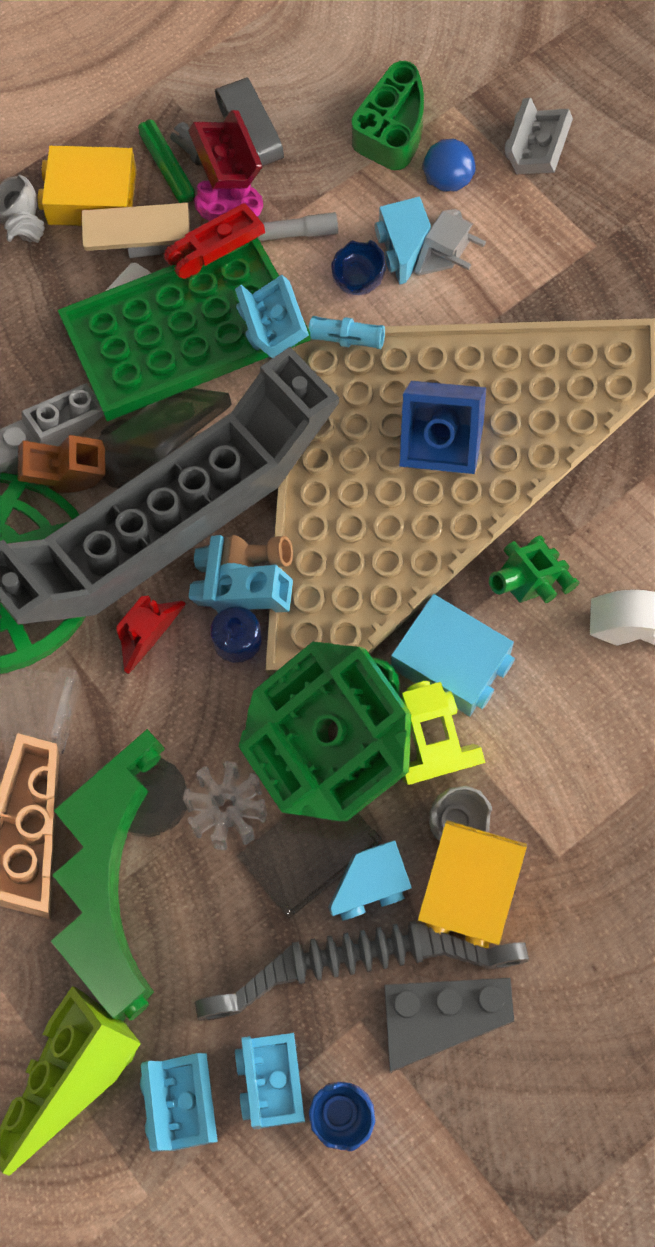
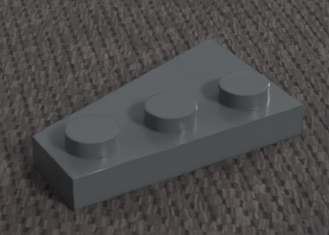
M511 978L384 985L390 1073L514 1022Z

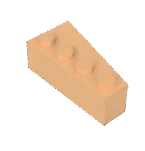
M17 733L0 785V906L51 920L56 813L54 810L57 808L59 751L56 743Z

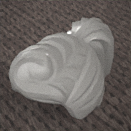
M20 174L8 177L0 183V224H3L4 229L7 230L6 239L8 242H11L15 236L19 235L24 241L38 243L44 234L45 227L43 226L44 222L35 216L37 209L35 190L30 181Z

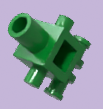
M542 535L535 537L527 546L521 548L515 541L509 543L503 550L509 557L500 570L491 573L489 576V586L495 594L501 595L510 591L519 603L539 596L544 603H549L557 596V592L552 588L555 581L562 587L561 590L564 594L573 591L579 585V581L569 573L568 569L570 566L565 560H557L560 553L555 548L550 549L544 542L545 539Z

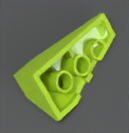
M74 986L70 988L48 1021L42 1034L48 1037L43 1052L38 1061L30 1060L25 1073L30 1074L27 1087L22 1097H16L12 1100L0 1126V1170L5 1175L10 1176L112 1085L124 1068L132 1062L136 1050L141 1044L123 1021L113 1019L103 1006Z

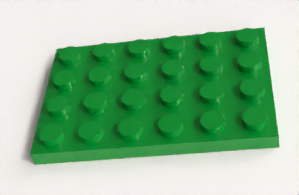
M258 237L206 266L203 265L199 273L194 276L191 275L190 278H179L174 271L175 266L172 265L58 309L61 321L107 422L270 357L261 349L255 350L249 343L245 334L248 330L246 321L241 317L236 307L239 300L235 288L242 285L253 294L279 277ZM307 325L306 328L309 336H307L291 348L311 340L310 330L308 329Z

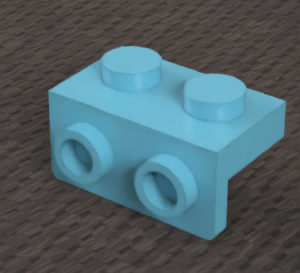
M280 275L253 294L242 285L235 288L239 300L236 307L241 317L246 321L248 330L245 334L255 350L261 349L271 358H274L287 348L294 346L309 336L290 281L283 275Z
M294 1033L253 1039L250 1036L241 1037L242 1048L235 1049V1059L238 1076L246 1075L247 1093H240L243 1120L251 1119L253 1129L305 1122Z
M195 1053L165 1061L142 1062L140 1088L145 1100L147 1118L145 1133L149 1140L150 1150L152 1152L176 1151L218 1142L207 1053Z

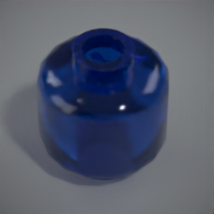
M240 606L228 607L221 610L214 617L210 626V637L216 653L222 659L232 663H243L252 659L258 653L262 644L261 626L256 615L249 609Z

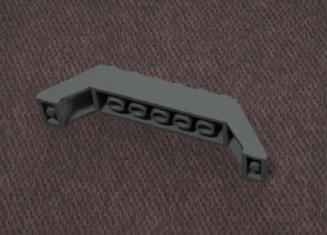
M291 347L287 348L260 367L259 375L230 414L42 540L8 544L4 539L1 540L0 603L18 625L97 615L277 489L339 404V397Z

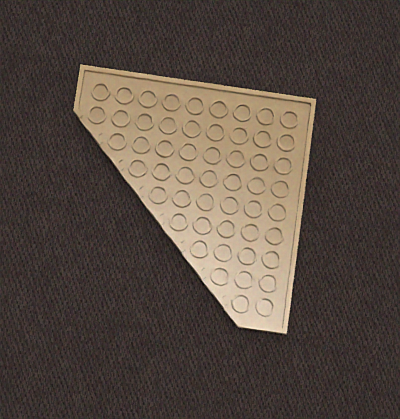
M655 318L385 326V339L381 349L352 344L347 348L341 347L340 343L316 339L293 347L292 349L339 397V404L278 487L275 537L287 536L293 548V559L290 566L279 568L293 579L290 611L274 612L270 609L266 655L267 674L273 675L312 641L362 647L370 654L422 607L433 594H436L648 402L655 395ZM411 381L486 387L484 425L475 474L399 467L403 392Z

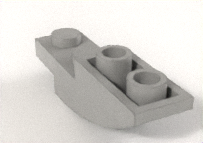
M87 383L23 410L22 420L0 429V473H18V446L23 440L60 446L68 435L79 436L104 415L95 394Z

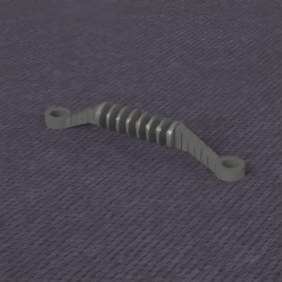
M416 921L409 922L407 935L402 934L397 924L392 925L391 938H386L381 927H377L374 941L369 940L365 930H360L358 944H353L349 934L343 933L341 947L336 946L332 936H327L324 950L320 949L314 938L310 940L309 952L304 953L297 941L292 942V945L283 954H280L274 959V962L268 964L264 970H261L255 978H252L236 994L211 996L195 1001L197 1020H214L239 1014L255 1000L269 992L275 985L296 981L299 984L305 983L308 969H312L317 981L322 980L323 968L325 966L329 967L333 977L336 978L339 976L340 964L345 963L350 975L355 974L356 963L359 960L362 961L366 971L370 972L372 970L373 958L376 957L379 959L383 969H387L389 957L393 954L399 965L403 966L405 965L406 952H411L416 963L423 962V959L445 955L473 965H479L486 969H499L523 964L529 961L526 943L523 942L499 945L485 950V948L475 946L472 943L462 941L441 932L440 935L434 932L432 928L416 923Z

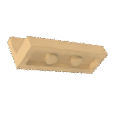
M188 203L82 210V237L85 251L173 245L191 231Z

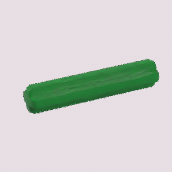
M151 119L141 122L138 125L139 135L179 203L193 202L196 196L194 194L195 190L156 123Z

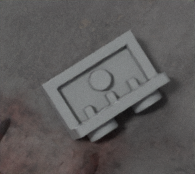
M531 98L523 99L520 110L515 115L514 127L510 138L505 143L506 158L510 160L516 174L555 173L573 120L569 109L537 111Z

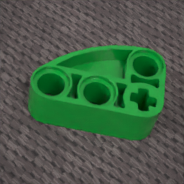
M408 61L393 63L352 117L353 149L358 154L391 170H401L407 167L416 154L421 140L424 92L419 71L413 63Z

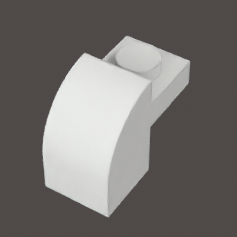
M621 590L592 598L590 635L616 646L639 639L655 645V592Z

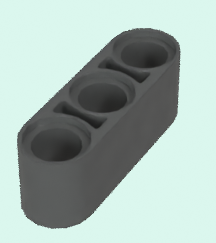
M246 77L216 88V100L224 119L231 110H239L256 152L260 157L262 166L283 159L284 152L280 138L249 78Z

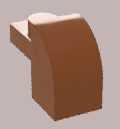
M68 435L60 446L24 440L18 446V481L48 485L50 489L57 493H71L92 488L105 476L104 440Z

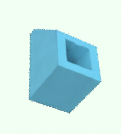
M420 196L380 206L379 222L374 224L378 242L380 244L385 243L387 249L385 251L387 268L389 272L395 271L399 285L406 283L416 268L425 237L431 227Z
M395 840L352 855L328 906L332 916L340 914L342 921L366 913L363 905L379 900L381 907L405 899L403 891L412 887Z

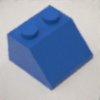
M411 381L403 392L399 467L475 474L484 425L486 387Z

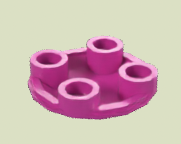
M202 181L197 185V195L194 198L195 209L201 217L208 221L217 218L242 203H246L257 217L264 207L262 196L256 189L251 187V184L246 189H212L209 181Z

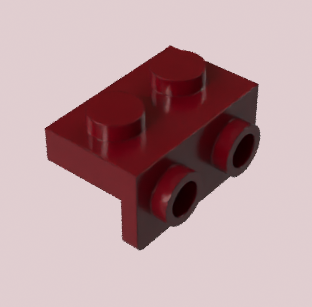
M231 110L223 122H193L188 132L212 189L248 188L262 169V163L239 110Z

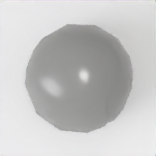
M468 786L449 788L439 794L432 804L429 820L431 832L440 842L447 820L489 832L492 811L491 803L480 790Z

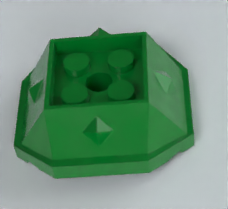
M312 641L253 691L247 713L246 727L242 731L238 747L282 813L335 821H348L409 773L411 712L365 648ZM334 721L338 727V734L332 741L328 735V728Z

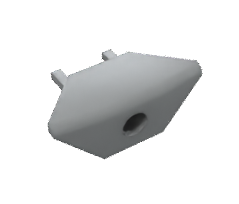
M459 210L442 211L425 237L415 272L420 276L453 268L455 264L469 270L471 264L459 257L470 241L481 247L485 246L486 241L468 233L473 223L463 219Z

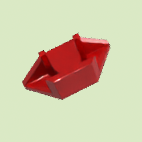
M149 595L141 596L116 626L117 634L121 641L124 672L126 674H129L168 629L185 607V602L175 601L157 604L155 600L151 601Z

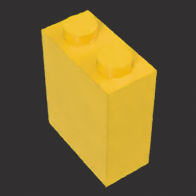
M49 146L48 160L42 161V179L45 181L44 189H39L38 207L39 210H44L48 225L82 226V210L133 207L137 172L133 149Z
M447 820L418 921L426 923L425 926L432 928L434 932L440 935L441 932L449 935L450 931L466 935L465 941L475 946L489 948L490 943L499 945L527 844Z

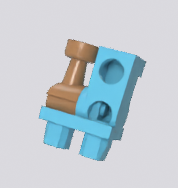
M222 535L211 536L210 545L195 549V567L201 572H206L205 580L193 581L190 584L189 599L198 606H211L220 614L244 612L250 609H272L274 612H289L293 579L279 567H288L292 563L293 548L290 539L287 536H276L270 538L267 545H249L242 538L235 535L225 539ZM266 561H269V563L271 564L265 566H254V564Z

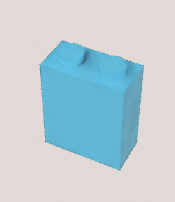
M433 594L391 655V666L394 667L397 673L414 683L429 681L431 685L441 682L444 692H452L457 709L470 717L476 707L483 709L490 700L495 690L490 686L497 675L504 678L515 660L511 656L514 641Z

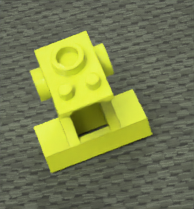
M429 681L418 682L409 686L407 691L402 693L401 700L411 712V733L417 753V760L409 762V773L402 777V781L410 785L485 763L480 746L470 744L460 747L452 715L457 714L456 703L451 691L444 692L441 682L431 685ZM440 717L446 739L426 745L420 722Z

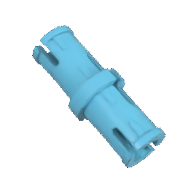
M312 316L309 322L308 329L310 330L311 340L340 343L341 347L347 348L352 344L381 349L384 344V325L354 322L353 318L348 317L343 318V320Z

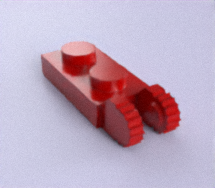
M242 203L185 234L184 238L167 247L165 253H163L164 258L168 264L175 266L174 271L179 278H190L191 275L194 276L199 273L203 265L206 266L265 234V227L248 205Z

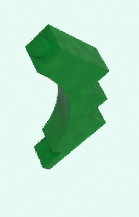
M148 729L54 810L82 844L83 848L52 876L83 913L52 939L51 942L113 1019L122 1021L125 1018L131 1021L139 1016L149 1006L147 999L154 993L140 972L128 946L120 916L118 896L119 869L124 844L136 812L149 792L135 775L140 771L147 772L153 768L161 758L159 754L165 750V747Z

